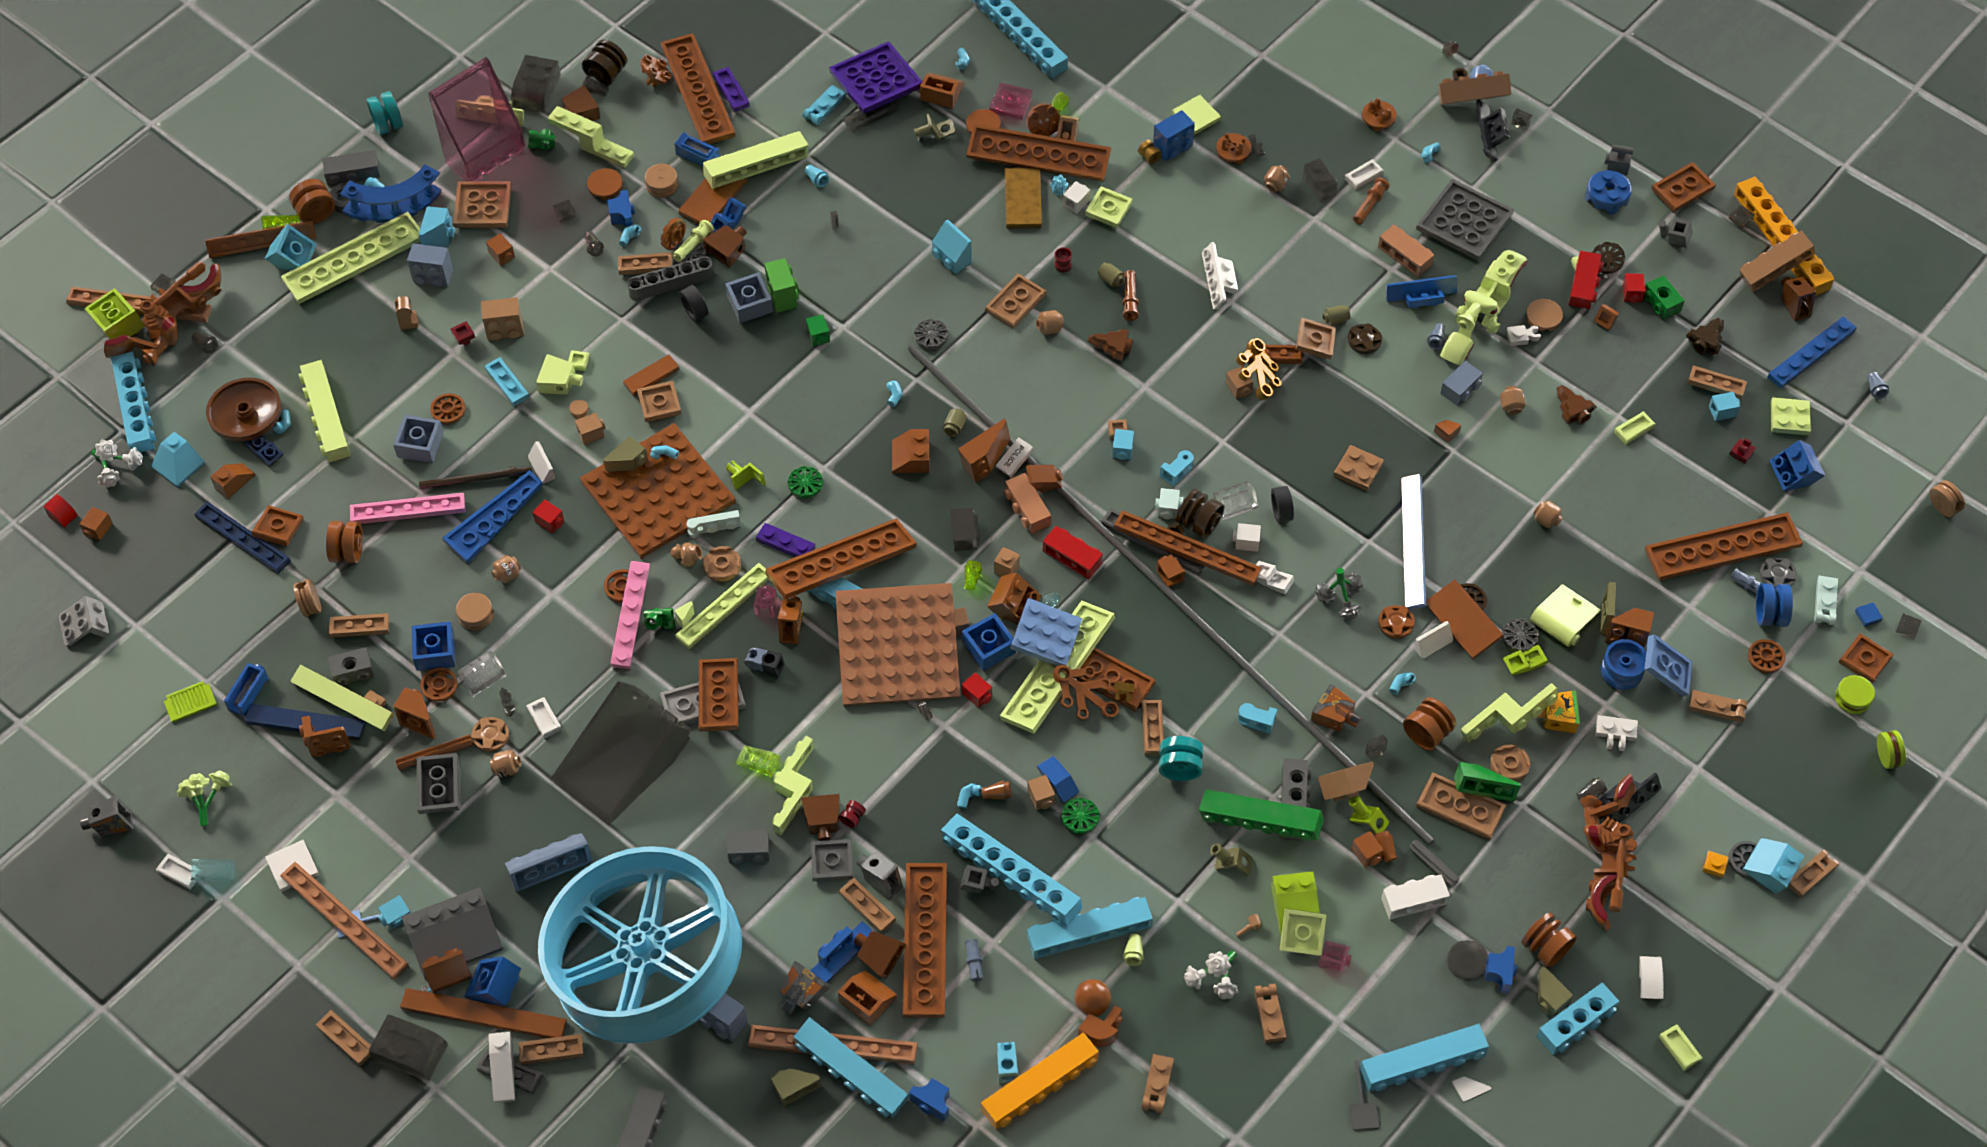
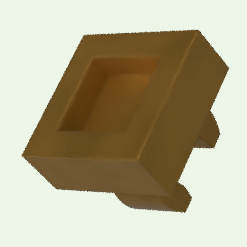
M1115 681L1114 689L1119 690L1115 695L1116 700H1119L1121 693H1125L1127 696L1126 701L1129 702L1131 698L1129 692L1135 691V684Z

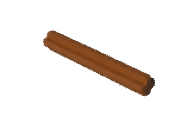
M465 735L400 757L395 760L398 770H402L416 765L417 757L449 754L472 746L473 741L470 735Z

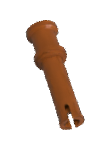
M1380 177L1375 180L1374 186L1367 192V198L1353 216L1355 223L1362 224L1375 203L1382 199L1383 193L1390 187L1388 181Z
M1128 270L1124 273L1125 298L1122 302L1124 306L1123 318L1127 321H1134L1139 317V312L1137 311L1139 301L1136 298V272Z

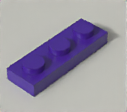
M729 67L713 72V78L733 112L750 107L749 100Z
M764 523L756 536V541L793 557L808 553L816 548L815 543L767 523Z

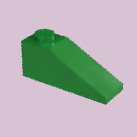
M1459 762L1454 775L1457 791L1515 802L1521 784L1480 765Z

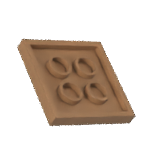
M511 181L458 182L453 218L454 228H507L512 187Z

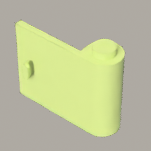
M1562 584L1536 608L1530 617V621L1567 647L1575 646L1580 639L1578 635L1580 630L1600 612V609Z

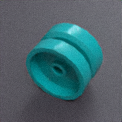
M390 91L380 95L382 105L375 96L366 99L371 118L379 135L389 132L388 122L394 130L403 127L399 108Z
M1173 736L1162 740L1159 752L1161 757L1159 759V773L1163 777L1175 781H1190L1201 776L1203 770L1201 760L1203 758V744L1199 740L1187 736Z

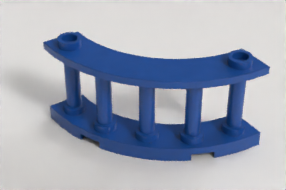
M424 164L411 178L386 187H369L349 180L340 193V196L350 200L343 209V214L360 221L368 220L376 221V223H386L406 212H409L412 217L418 214V211L425 207L427 208V206L429 207L442 193L441 188L432 184L440 175V172Z

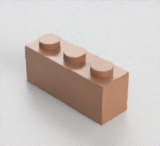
M1392 225L1380 235L1378 248L1415 276L1420 277L1433 265L1435 254L1396 225Z
M1026 473L1005 481L1004 495L1007 500H1011L1014 512L1020 515L1023 527L1027 528L1030 534L1051 526V514L1036 489L1029 484Z

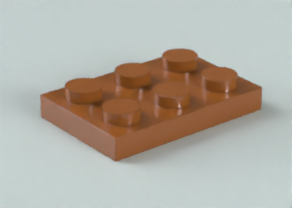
M1691 162L1653 184L1651 190L1673 212H1676L1714 190L1716 184L1697 165Z

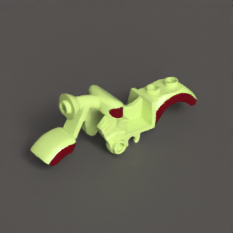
M1511 250L1502 252L1487 270L1476 292L1466 291L1464 294L1465 306H1460L1456 313V321L1460 326L1459 331L1453 332L1449 336L1440 354L1442 358L1457 365H1461L1467 360L1474 346L1471 335L1480 312L1485 314L1481 324L1486 327V332L1491 334L1497 333L1500 324L1497 323V315L1509 300L1510 290L1517 275L1527 265L1526 257Z

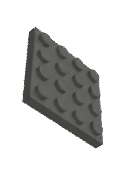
M1451 179L1419 221L1416 230L1479 261L1511 218L1514 209Z

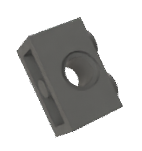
M366 647L328 657L333 681L339 685H347L350 682L374 677L371 659Z

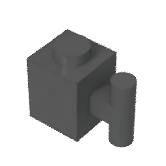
M1613 144L1610 154L1606 153L1604 164H1608L1607 170L1628 175L1634 148Z
M1674 218L1671 226L1666 225L1664 220L1659 222L1661 237L1665 238L1668 235L1669 244L1687 248L1693 234L1690 221Z
M967 865L964 869L960 890L980 894L984 887L988 888L989 891H994L999 884V880L997 878H986V869Z

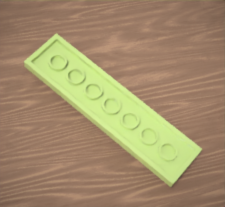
M406 212L282 275V281L298 304H301L412 247V244L420 243V227L409 212Z
M1081 600L1072 615L1083 619L1067 663L1071 670L1081 668L1114 621V613ZM1039 660L1001 713V720L1034 734L1062 695L1060 684L1053 678V671L1057 666ZM1060 672L1059 676L1065 678V674Z

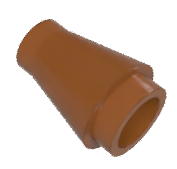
M1003 780L983 787V799L1007 800V798L1012 797L1010 782Z
M1389 831L1376 834L1374 837L1384 850L1382 856L1386 863L1396 860L1393 835H1390Z

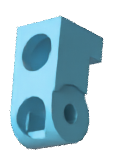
M1186 450L1179 452L1178 457L1170 465L1165 462L1160 467V477L1174 487L1191 471L1194 459L1193 454Z
M1245 703L1239 708L1238 721L1249 728L1271 734L1277 709L1270 707L1269 711L1255 708L1250 703Z
M1015 1042L997 1043L999 1084H1009L1018 1077Z

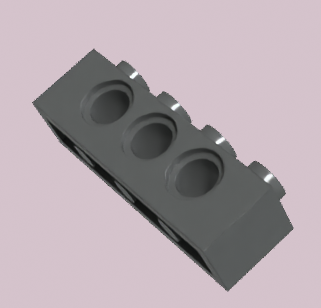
M1284 758L1281 803L1310 808V803H1306V798L1310 797L1311 785H1307V780L1311 779V768H1308V760ZM1293 780H1298L1300 783H1294ZM1291 798H1298L1299 801H1294ZM1279 834V839L1302 840L1300 837H1284Z

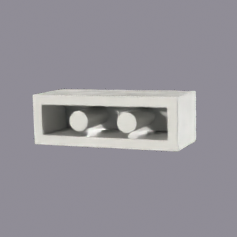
M1429 875L1422 880H1409L1403 885H1390L1383 889L1381 899L1389 920L1447 905L1450 895L1442 875Z

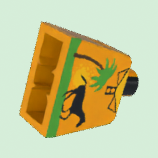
M1576 691L1558 693L1556 702L1542 710V713L1537 718H1543L1546 729L1577 733L1580 722Z

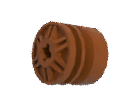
M1431 697L1424 699L1417 706L1416 711L1411 712L1403 721V728L1408 737L1419 747L1429 751L1434 750L1443 741V737L1448 736L1457 725L1456 719L1449 708L1439 700Z
M1551 912L1537 920L1529 928L1521 941L1525 948L1529 947V952L1531 953L1540 950L1537 959L1546 968H1551L1559 962L1577 940V936L1567 927L1558 931L1561 921L1559 919L1555 920V916Z

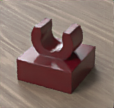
M467 321L450 328L451 334L459 345L463 344L466 346L471 343L470 340L476 338Z
M1740 438L1731 449L1729 455L1746 464L1755 452L1756 447L1751 445L1752 442L1746 438L1742 440Z

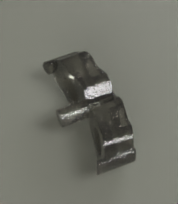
M1255 134L1249 135L1248 140L1255 156L1265 155L1261 148L1262 142L1256 143Z
M501 688L499 697L506 716L511 717L515 713V705L510 703L512 695L507 689Z

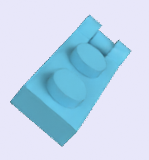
M831 85L809 109L806 108L804 110L803 118L810 119L812 123L819 125L845 99L846 92Z

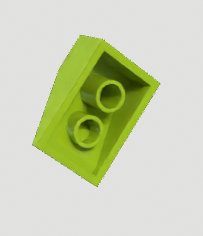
M115 288L84 308L108 339H115L121 335L130 337L145 327L136 311Z
M1313 871L1272 877L1271 890L1281 937L1285 909L1320 914L1317 888Z

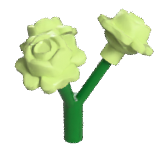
M217 771L208 775L214 784L205 805L202 799V788L209 785V778H205L200 773L192 774L189 780L186 779L178 785L177 796H188L199 809L200 826H208L207 808L215 793L219 792L221 787L232 785L229 782V775L225 772Z

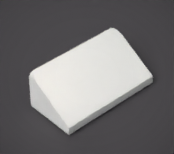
M537 441L534 443L528 458L538 478L544 484L554 480L555 476L542 446Z
M1449 622L1442 623L1416 639L1414 650L1422 659L1453 642Z

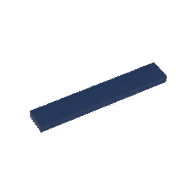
M208 501L194 513L198 520L275 573L279 574L291 562L288 556L265 540L253 537L249 529Z
M250 704L245 718L246 724L300 732L299 725H302L301 717L310 716L315 732L344 727L348 739L361 740L366 724L362 719Z

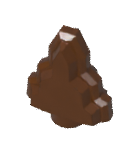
M1119 329L1118 331H1110L1107 334L1097 333L1089 335L1088 343L1095 348L1103 349L1105 354L1112 355L1113 359L1122 361L1125 353H1131L1133 339L1128 338L1129 330Z
M1564 385L1556 389L1558 399L1561 402L1560 409L1563 412L1561 416L1565 423L1571 424L1577 421L1579 424H1583L1590 419L1591 413L1597 408L1591 400H1586L1582 395H1576L1570 388Z

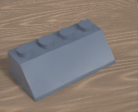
M580 833L570 835L567 839L560 842H552L542 849L532 850L522 857H514L509 862H506L505 865L514 889L517 892L591 863L592 859L587 841L583 834Z

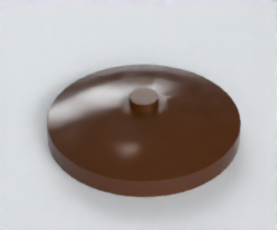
M250 377L235 379L222 385L212 394L206 406V417L211 429L221 438L230 441H248L264 435L274 427L282 412V402L274 386L265 380Z

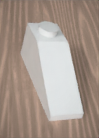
M511 1033L489 1034L493 1102L515 1101L514 1043Z

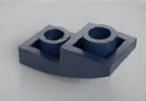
M263 435L244 442L245 446L268 466L284 455L272 441L269 442Z

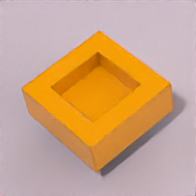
M1708 851L1703 872L1723 878L1729 857Z

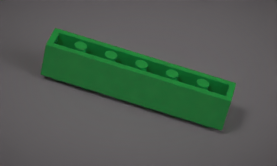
M1205 789L1199 807L1202 819L1209 823L1219 822L1230 827L1234 825L1241 826L1246 830L1257 829L1267 834L1273 832L1284 837H1300L1305 841H1318L1324 822L1322 812L1318 809Z

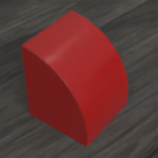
M58 494L43 506L48 517L64 528L78 516L73 507Z

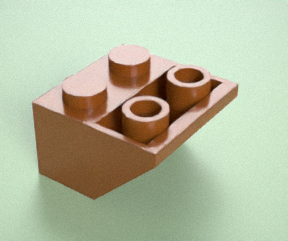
M928 73L925 75L920 86L921 100L953 109L965 81Z
M1018 573L1001 576L987 607L999 618L1019 624L1027 599L1030 598L1039 602L1042 595Z
M1633 608L1613 618L1605 642L1612 644L1621 639L1632 640L1644 648L1650 634L1654 612Z
M457 948L445 952V956L437 958V956L430 957L422 964L432 993L472 979L462 949L458 951Z
M867 971L852 976L838 991L839 1003L869 1026L873 1025L897 997L895 992Z

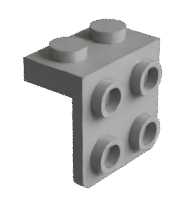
M84 596L59 615L63 641L66 646H71L89 632L101 637L109 634L103 602Z

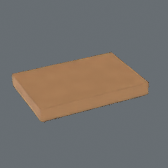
M1018 273L985 307V312L1014 329L1047 295V291Z

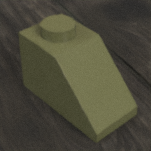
M629 436L603 459L605 470L607 472L635 470L646 462V448Z
M1543 966L1540 968L1537 976V1001L1541 1011L1553 1019L1571 1003L1573 994Z
M791 1068L785 1071L780 1070L771 1078L772 1087L784 1107L821 1087L818 1075Z

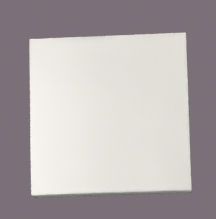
M304 840L266 856V860L281 892L292 888L280 875L294 862H297L313 878L319 875Z

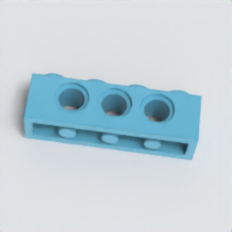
M1601 983L1539 1028L1536 1037L1552 1055L1557 1052L1563 1053L1569 1048V1043L1582 1039L1588 1029L1594 1030L1601 1024L1603 1018L1612 1017L1617 1012L1616 1008L1619 1000ZM1590 1007H1596L1599 1011H1593ZM1575 1018L1582 1019L1584 1023L1577 1022ZM1563 1029L1567 1031L1568 1034L1564 1035L1560 1033L1559 1030Z

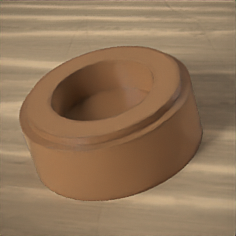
M575 400L569 406L570 413L574 418H583L589 412L588 405L583 400Z

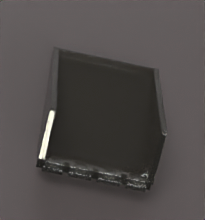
M621 681L615 684L551 777L554 782L608 825L674 763L690 740L689 734L692 731L682 721L678 722L677 717L668 710H664V707L651 698L649 700L650 696L640 688L637 689L635 685Z

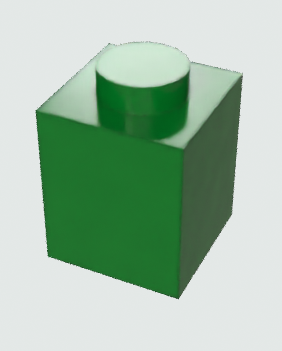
M824 315L806 318L807 331L812 346L830 342L829 329Z

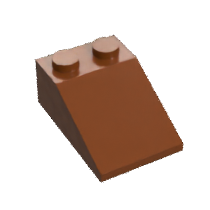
M1005 418L958 449L962 466L975 483L986 478L991 473L1011 440Z

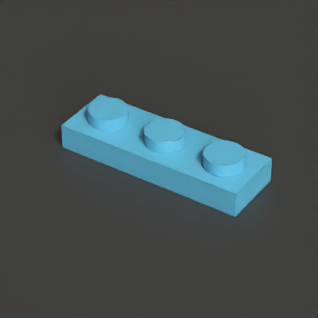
M501 357L484 366L487 373L513 406L530 398L529 393Z

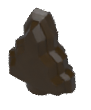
M1719 317L1715 318L1707 325H1701L1696 330L1692 329L1686 335V338L1693 345V349L1697 353L1705 354L1707 352L1714 355L1720 352L1724 320Z

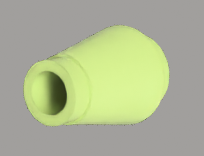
M1131 934L1129 936L1123 955L1125 963L1130 966H1138L1144 959L1141 936L1138 934Z

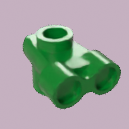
M543 129L540 133L529 130L528 148L536 149L538 147L543 150L554 148L556 136L549 129Z
M654 608L653 610H645L644 625L650 630H656L658 626H664L665 629H675L674 609L663 608L661 610Z

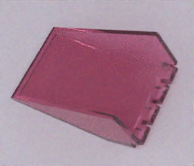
M487 57L428 93L445 162L464 181H478L483 177L482 174H489L497 168L496 165L501 166L511 159L510 156L515 157L524 151L523 148L526 145L522 128Z

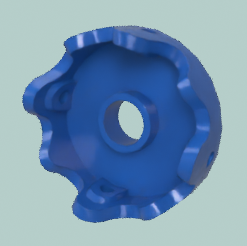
M1611 170L1600 171L1589 179L1585 199L1586 201L1591 200L1596 209H1606L1612 215L1621 206H1627L1631 197L1632 187L1629 180L1621 173ZM1611 187L1613 190L1608 191L1605 188Z

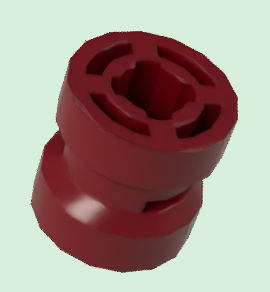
M1065 247L1058 248L1054 254V267L1059 272H1068L1072 268V251Z
M849 800L846 810L840 814L839 820L850 828H856L859 818L865 814L866 809L859 802Z

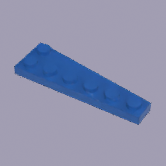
M529 470L442 537L443 542L467 564L470 563L543 486L542 481Z

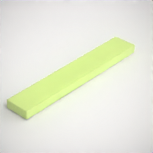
M758 563L675 635L676 639L688 649H691L769 581L765 574L766 568Z
M302 665L298 667L290 681L383 731L386 730L394 716V713Z

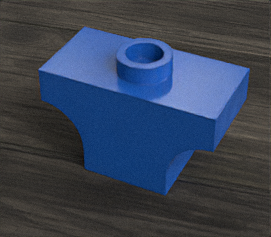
M623 190L617 198L608 200L611 224H622L627 228L633 226L632 214H635L634 204H630L628 190Z
M1506 946L1505 951L1500 954L1489 953L1486 960L1485 980L1498 984L1503 993L1510 992L1513 977H1516L1517 965L1514 964L1515 947Z
M933 1078L923 1087L913 1086L909 1091V1100L918 1105L919 1109L925 1114L929 1115L931 1113L940 1120L946 1121L949 1116V1107L945 1103L950 1097L949 1088Z

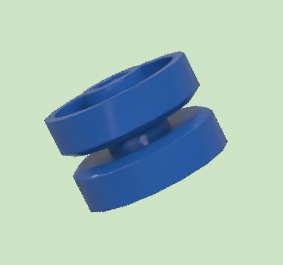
M1761 583L1756 595L1757 624L1759 626H1770L1774 622L1777 627H1788L1793 610L1791 586L1789 584H1778L1774 588L1772 584Z
M1625 639L1615 641L1609 645L1601 664V675L1604 681L1611 687L1619 690L1635 688L1641 683L1645 673V649L1637 642Z

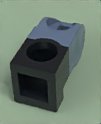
M753 647L750 649L744 664L750 669L770 673L771 677L779 678L785 662L781 653Z

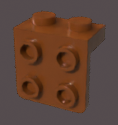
M310 716L301 717L302 725H299L300 735L303 737L305 747L308 746L311 757L323 756L331 752H343L351 747L344 727L315 732Z

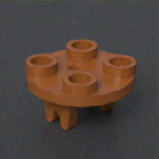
M645 54L641 59V71L649 76L646 81L647 85L652 83V87H655L659 83H667L672 78L663 59H656L649 54Z
M1377 97L1375 101H1370L1364 106L1361 117L1365 124L1374 131L1379 132L1382 129L1391 127L1396 122L1397 114L1391 104L1380 101Z
M1047 103L1039 104L1029 112L1027 127L1032 134L1049 137L1058 132L1060 114L1053 105Z
M1226 133L1217 142V156L1219 159L1242 164L1250 155V141L1240 134Z

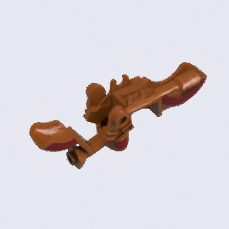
M197 262L167 291L158 289L159 293H161L160 297L157 298L152 294L151 299L153 302L149 300L142 301L140 311L144 314L143 323L145 328H147L151 341H156L152 343L139 338L121 335L115 339L105 341V357L111 358L112 356L129 353L136 347L143 349L141 352L144 362L155 367L158 357L166 347L175 346L178 341L177 315L186 309L193 314L198 307H203L207 301L221 292L220 265L212 264L207 279L201 284L195 286L184 285L189 280L196 279L206 271L205 264Z
M1631 774L1625 776L1618 784L1614 794V802L1601 806L1602 801L1596 796L1587 795L1580 799V803L1584 808L1586 825L1584 833L1588 845L1592 850L1601 853L1603 858L1601 868L1594 869V879L1589 882V892H1591L1590 899L1586 901V911H1590L1591 916L1605 931L1610 929L1611 924L1604 910V902L1609 894H1611L1609 909L1616 913L1621 911L1624 894L1622 891L1623 877L1628 878V871L1635 870V866H1629L1628 863L1637 860L1636 855L1628 853L1636 850L1637 842L1632 838L1634 831H1632L1629 825L1615 822L1609 817L1599 825V817L1628 806L1630 798L1636 792Z

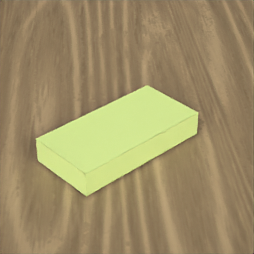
M1643 411L1615 428L1614 433L1627 445L1653 429L1655 423Z
M1678 1025L1659 1035L1661 1041L1684 1071L1702 1060L1701 1055Z

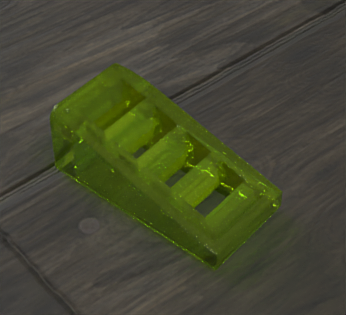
M297 215L261 216L263 229L277 227L276 225L278 224L283 226V223L290 224L293 221L294 223L300 222Z
M744 745L736 763L772 777L781 760L779 754ZM746 753H750L748 759L744 760ZM754 755L757 756L756 759H755V761L752 762L751 760H752L753 756H754ZM760 758H763L762 763H758Z

